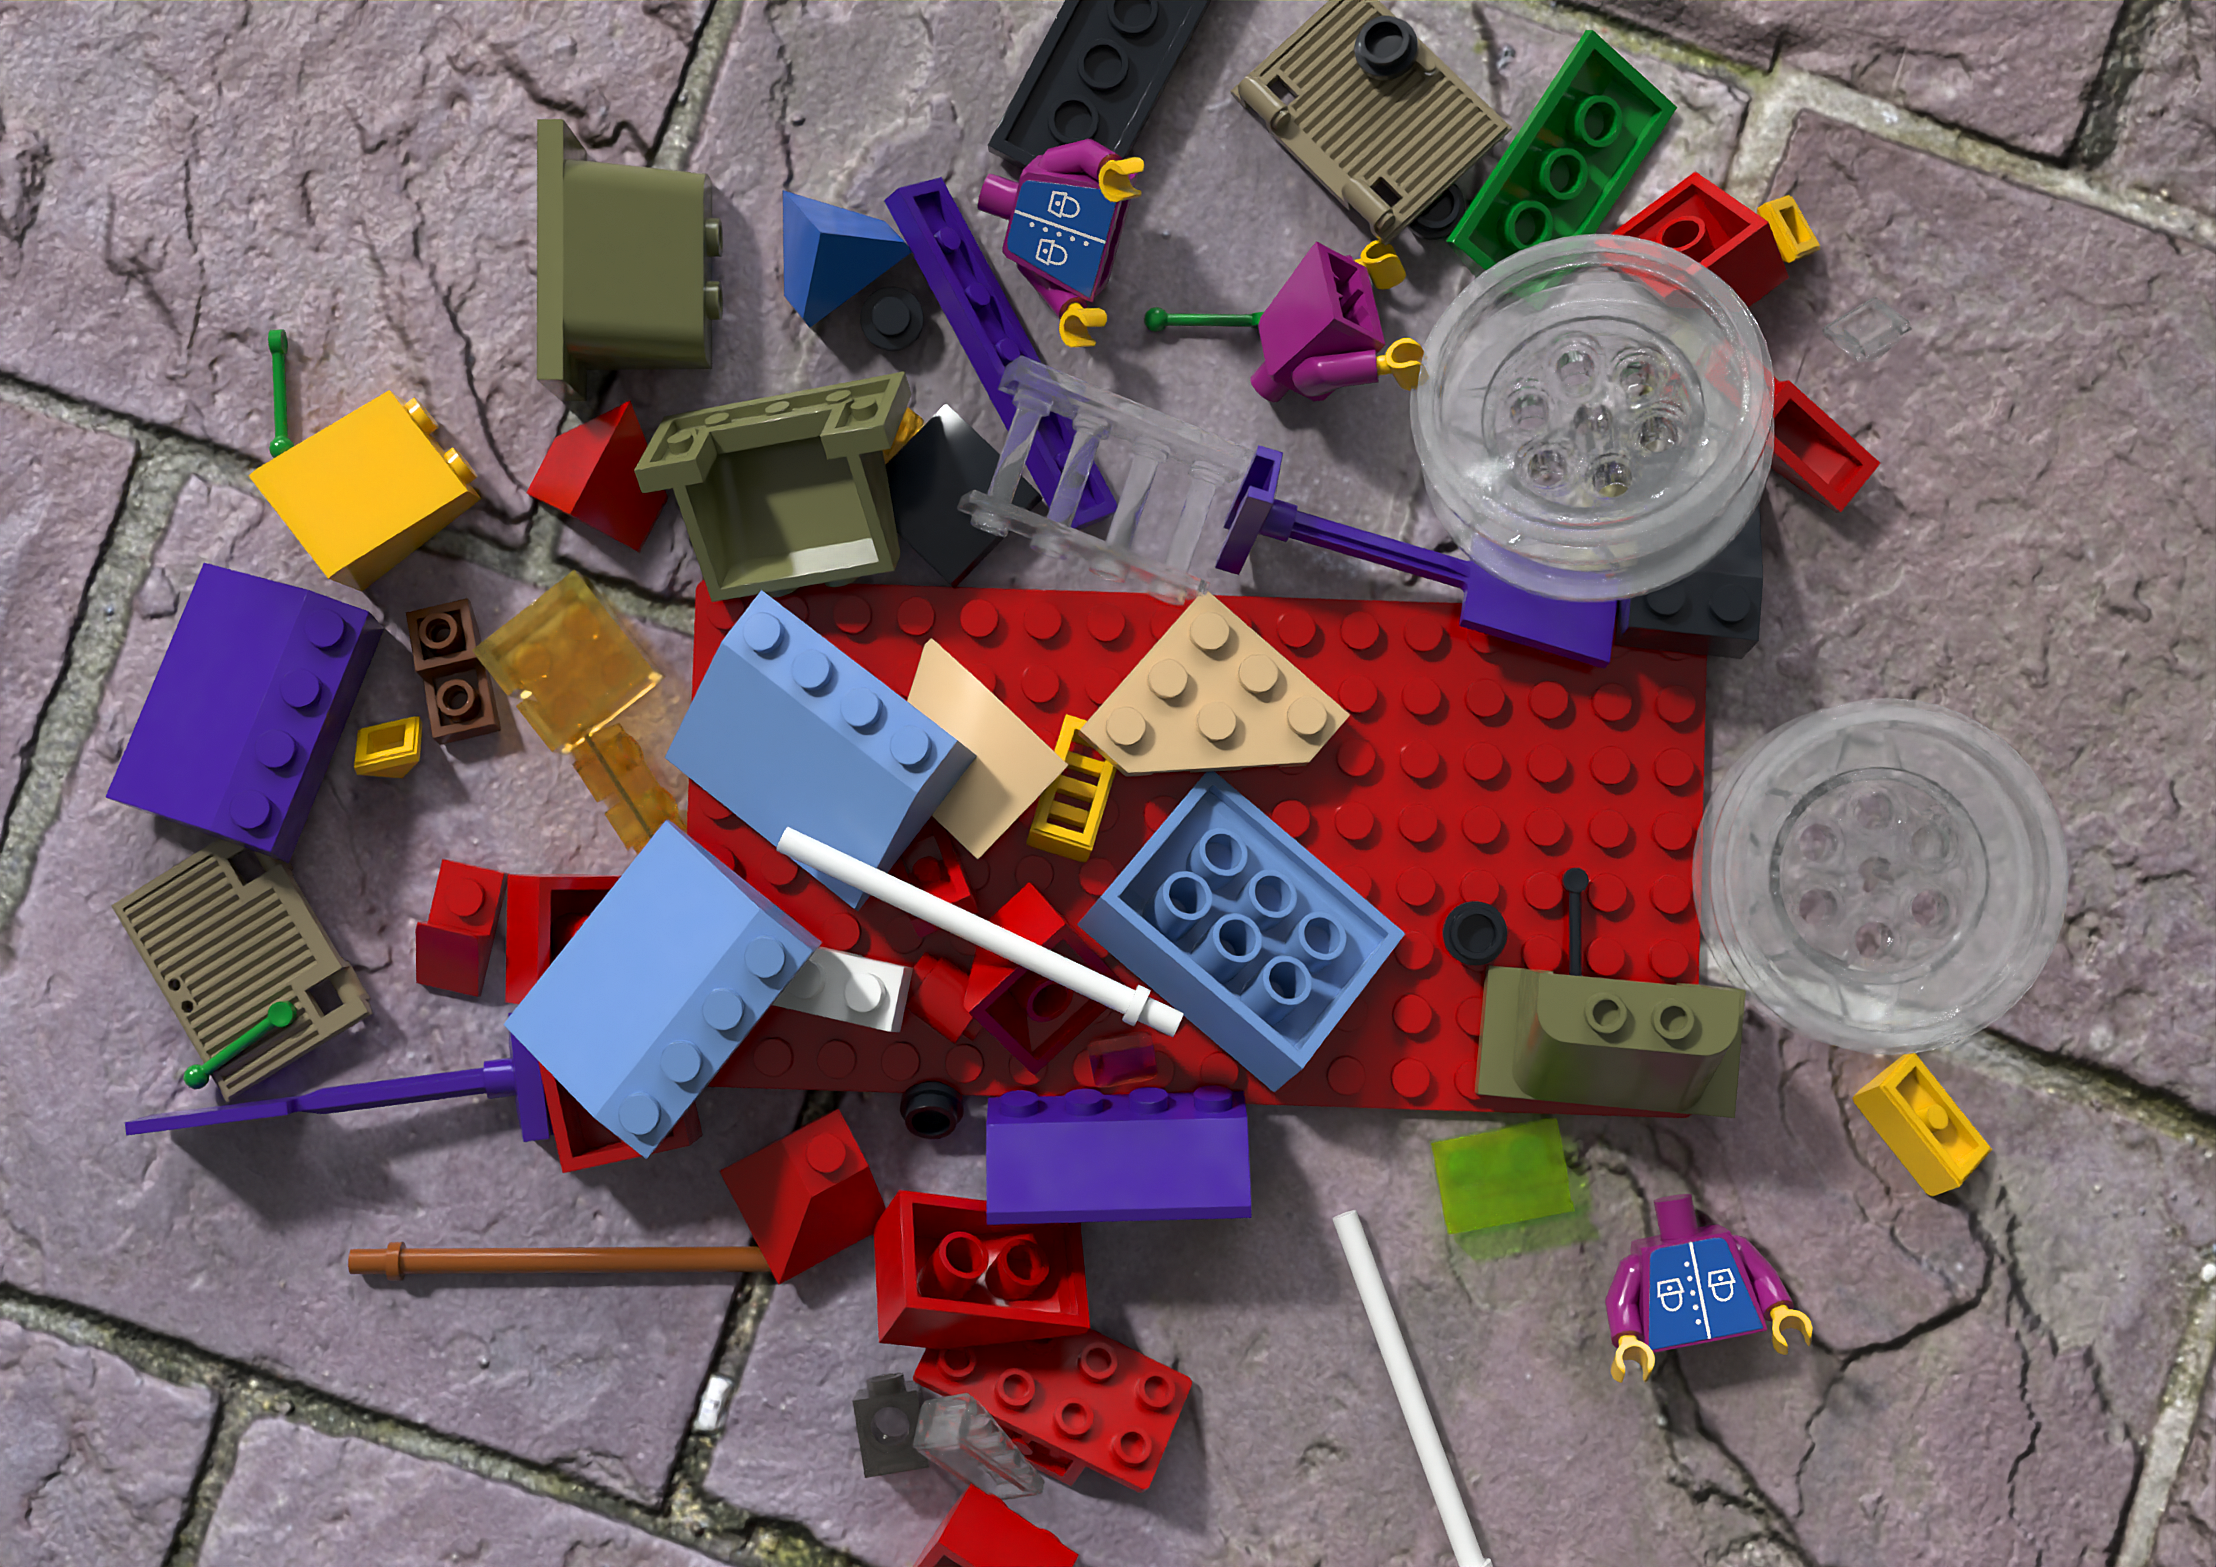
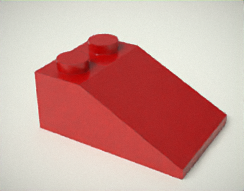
M899 1190L874 1225L879 1343L942 1350L1086 1334L1090 1329L1080 1222L987 1225V1201Z

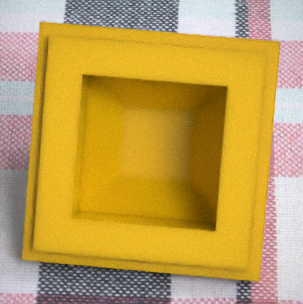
M1787 195L1766 202L1757 208V214L1769 222L1784 262L1791 263L1820 250L1818 240L1792 196Z
M420 716L360 728L357 733L354 761L356 774L403 778L420 761L423 724Z

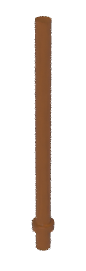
M389 1242L387 1248L351 1249L348 1258L350 1274H386L388 1281H402L405 1274L771 1272L758 1246L406 1248L404 1242Z

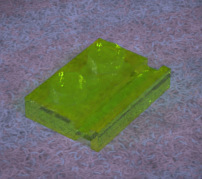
M1554 1117L1428 1141L1439 1200L1444 1216L1445 1231L1448 1235L1575 1211L1568 1185L1569 1178L1558 1121Z

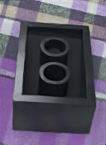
M1632 459L1629 463L1615 645L1742 659L1759 641L1763 563L1758 473Z

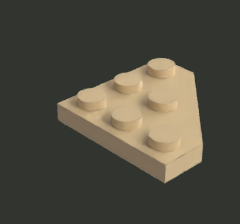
M1204 589L1079 730L1078 735L1125 776L1190 771L1192 773L1242 770V768L1266 766L1295 767L1306 766L1350 714L1207 589Z

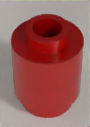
M926 951L913 967L906 1000L908 1003L905 1008L953 1044L957 1042L962 1034L973 1041L983 1028L963 1006L970 975L943 956L938 960Z

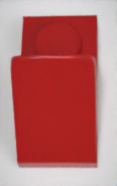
M931 816L892 866L893 875L972 914L978 913L979 910L976 905L978 902L977 896L948 831ZM907 912L909 920L919 938L942 929Z
M442 859L428 921L417 922L415 929L416 983L481 997L509 873L450 859Z

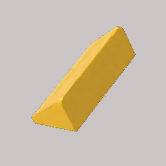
M1913 1050L1906 1052L1863 1086L1852 1098L1854 1104L1929 1196H1935L1960 1187L1992 1151V1148Z

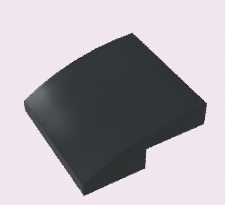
M947 404L886 464L897 533L954 589L1043 499L1040 493Z

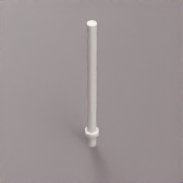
M790 827L785 829L778 843L776 851L1124 1014L1122 1021L1134 1026L1139 1021L1173 1037L1182 1020L1184 1013L1148 997L1151 990L1138 985L1136 990H1133Z
M1352 1210L1337 1215L1332 1220L1459 1567H1493L1491 1559L1483 1558L1357 1211Z

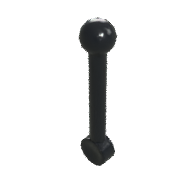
M1571 868L1564 872L1561 879L1562 886L1569 892V975L1582 976V891L1588 886L1589 879L1587 873L1581 868Z

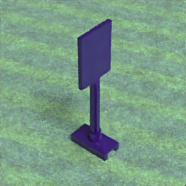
M1258 445L1225 518L1223 528L1229 529V532L1217 556L1216 569L1239 575L1258 534L1283 542H1287L1291 538L1460 588L1464 592L1459 622L1461 627L1604 669L1610 663L1620 569L1477 527L1473 534L1470 559L1465 561L1297 511V505L1275 499L1283 452Z
M510 1031V1058L484 1061V1067L327 1087L306 1095L152 1114L125 1122L126 1136L289 1115L294 1112L331 1114L487 1094L488 1099L515 1096L523 1142L550 1139V1135H554L538 1060Z

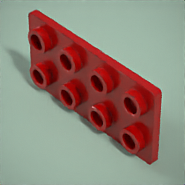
M1089 1329L1086 1334L942 1350L926 1348L913 1374V1381L967 1408L957 1428L958 1431L1069 1486H1072L1084 1468L1088 1467L1139 1493H1144L1152 1482L1192 1386L1190 1377L1092 1329Z

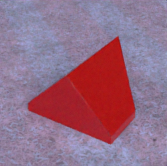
M631 401L555 437L526 494L639 553L669 498L665 490L643 494L641 492L634 469L648 445Z

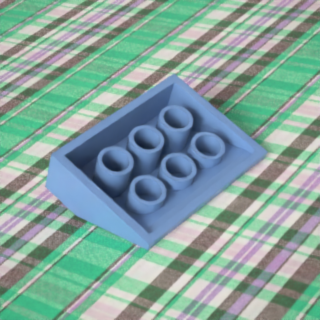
M761 590L722 640L664 758L776 847L785 829L790 827L888 873L977 755ZM791 858L857 911H859L870 896L855 887Z
M1214 771L1206 772L1077 924L1176 1010L1184 1013V1016L1273 1092L1303 1069L1405 935L1399 927Z
M667 819L503 1025L596 1120L647 1159L664 1141L822 942Z

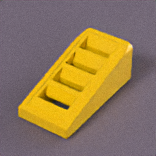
M1066 714L1054 752L1068 764L1066 768L1097 777L1099 781L1097 786L1060 774L1041 793L1026 844L1079 862H1087L1098 832L1116 767L1106 759L1105 762L1068 751L1071 742L1090 748L1093 747L1078 735L1079 730L1087 721ZM1055 792L1091 803L1090 810L1086 811L1054 801ZM1047 818L1083 828V832L1079 833L1047 823Z

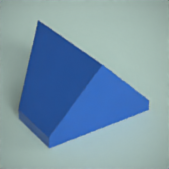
M783 190L784 297L809 328L912 252L906 242L883 220Z

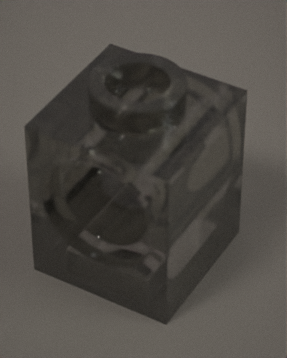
M901 1372L882 1374L866 1379L867 1388L858 1389L852 1400L865 1478L929 1468L933 1451L922 1386L913 1380L905 1381L904 1373ZM885 1407L898 1408L906 1414L910 1427L902 1435H886L876 1425V1412Z

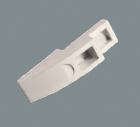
M819 946L772 1005L889 1032H900L913 968Z

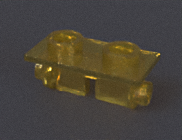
M620 723L588 733L584 736L585 741L571 750V753L577 760L572 766L578 772L596 802L603 801L614 792L620 799L619 803L604 814L627 851L634 849L638 855L667 819L682 831L687 830L686 825L678 814V806L675 799L665 788L659 785L644 762V754L640 745L631 735L624 731Z

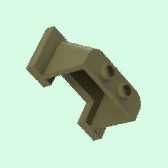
M537 119V380L561 401H587V370L712 369V320H721L723 316L722 284L720 281H712V257H722L723 229L721 219L712 218V181L708 174L587 161V151L564 119Z
M905 371L664 416L634 472L642 494L673 488L712 602L756 595L761 590L770 597H781L803 586L824 583L828 587H840L854 582L861 576L895 571L900 557V548L883 450L891 449L912 395Z
M1486 965L1475 1093L1735 1118L1746 989L1686 983L1670 985L1553 974V971Z

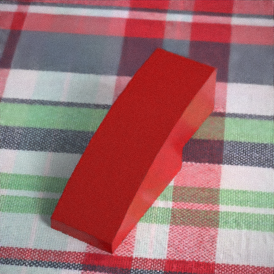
M1734 340L1714 343L1676 390L1679 395L1751 454L1836 513L1843 511L1881 464L1791 381H1778Z

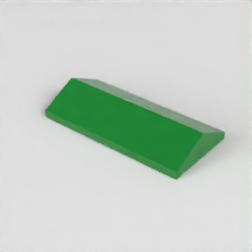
M1586 30L1446 242L1477 279L1532 315L1541 316L1678 107L1594 30Z

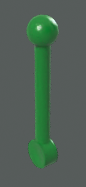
M1153 307L1145 313L1144 324L1149 330L1154 332L1162 331L1166 326H1228L1259 329L1258 324L1264 312L1252 314L1167 313L1162 308Z
M284 329L270 330L268 333V345L272 354L275 438L270 442L269 451L273 458L294 447L293 442L288 438L285 354L288 350V340Z
M279 1001L269 1007L267 1018L203 1065L193 1064L189 1066L184 1072L183 1079L185 1084L192 1089L205 1087L213 1072L276 1026L285 1027L292 1024L297 1017L295 1006L289 1001Z

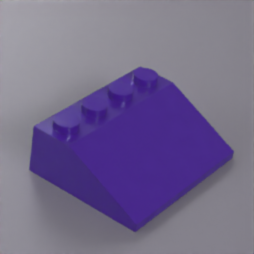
M203 563L105 797L289 863L385 628L369 611L307 589Z

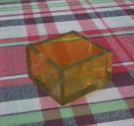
M576 570L565 576L472 650L507 696L522 700L516 707L550 751L562 755H568L666 677L589 578ZM531 694H533L537 701L530 700L527 698Z

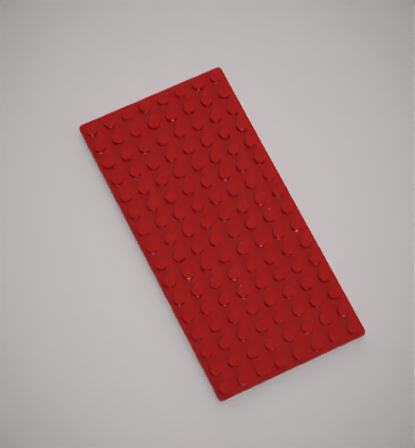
M702 580L697 585L695 594L692 701L722 640L758 594L712 602L705 580ZM824 583L799 587L790 594L771 598L906 701L909 697L924 646L932 638L1055 751L1066 714L1088 721L1199 595L956 587L954 589L953 587L851 583L840 587H828ZM1213 595L1350 714L1306 766L1242 768V770L1214 772L1405 933L1302 1070L1273 1092L1184 1015L1174 1036L1171 1037L1139 1021L1134 1026L1122 1021L1124 1014L1108 1007L1040 1071L1033 1075L984 1027L973 1041L962 1034L957 1042L953 1044L906 1008L900 1032H889L772 1005L707 1086L904 1093L913 1085L926 1081H938L954 1088L961 1095L1002 1096L1007 1092L1025 1090L1033 1092L1038 1096H1065L1068 1092L1076 1089H1093L1101 1092L1103 1095L1130 1094L1131 1091L1143 1087H1156L1165 1090L1167 1093H1191L1200 1087L1217 1085L1227 1087L1231 1091H1244L1245 1103L1256 1105L1687 1118L1692 1114L1481 1095L1475 1093L1486 965L1553 971V974L1569 975V892L1564 889L1561 882L1562 875L1568 869L1581 868L1587 873L1589 879L1588 886L1582 891V976L1677 985V983L1699 985L1707 655L1616 646L1615 634L1618 608H1616L1610 663L1604 669L1461 627L1459 622L1462 603ZM1074 742L1070 743L1068 751L1105 762V758L1094 748ZM1065 768L1061 773L1063 776L1097 786L1099 781L1097 777L1069 768ZM1116 768L1094 845L1087 862H1079L1026 844L1041 794L978 860L949 833L978 899L976 905L979 912L974 915L985 920L990 919L1030 882L1127 987L1136 990L1138 985L1151 990L1148 997L1174 1008L1077 924L1206 772L1190 773V771L1125 776ZM689 778L687 835L822 942L820 947L862 955L865 958L911 968L916 965L927 951L938 960L943 956L970 975L977 948L976 944L944 929H939L919 938L906 911L872 895L869 896L859 911L855 910L790 857L776 851L777 847ZM1055 792L1053 799L1054 801L1089 811L1091 806L1089 802ZM1047 818V823L1075 832H1083V828ZM890 869L887 874L894 876L892 869ZM1480 901L1493 906L1501 913L1507 926V941L1503 951L1496 959L1484 965L1475 966L1459 962L1449 954L1443 942L1442 928L1447 915L1456 906L1465 902Z

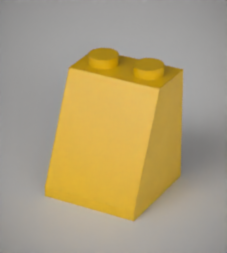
M390 390L258 467L248 475L326 577L361 592L481 500L480 496L470 485L478 477L477 474L454 447L445 453L431 435L439 426L426 408L415 397L406 403L404 399Z

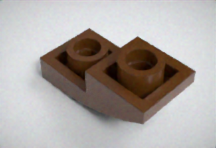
M465 598L406 612L415 671L423 679L433 739L439 745L501 731L489 668L470 600Z

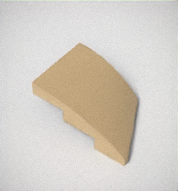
M931 638L925 644L907 702L977 755L932 816L978 860L1063 772L1068 764L937 642Z

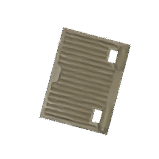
M1329 0L1230 92L1245 109L1251 106L1266 121L1267 131L1348 210L1351 208L1356 209L1370 223L1371 233L1383 245L1387 246L1512 130V127L1418 37V57L1412 68L1404 75L1392 80H1377L1366 75L1359 67L1354 52L1358 34L1366 23L1376 17L1396 16L1379 0ZM1435 70V73L1433 75L1425 74V72L1431 73ZM1277 80L1296 97L1288 106L1269 89ZM1381 181L1401 199L1392 208L1372 190Z
M217 839L111 906L203 1063L267 1018L269 1007L279 1001H289L295 1006L297 1017L292 1024L285 1027L276 1026L211 1074L226 1102H230L373 1013L369 1003L371 998L349 961H344L343 957H340L295 881L294 874L292 873L294 868L291 863H286L253 851L266 873L246 884L232 858L247 850V848ZM175 979H177V981H176V986H177V987H174V986H173V982H174ZM329 979L343 1005L324 1016L309 989Z

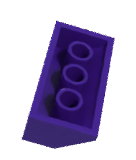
M1210 1085L1200 1087L1191 1093H1167L1160 1088L1143 1087L1131 1091L1130 1094L1103 1095L1101 1092L1093 1089H1076L1068 1092L1065 1096H1038L1030 1091L1017 1090L1007 1092L1001 1097L988 1098L986 1121L987 1225L1252 1218L1248 1122L1244 1091H1231L1227 1087Z

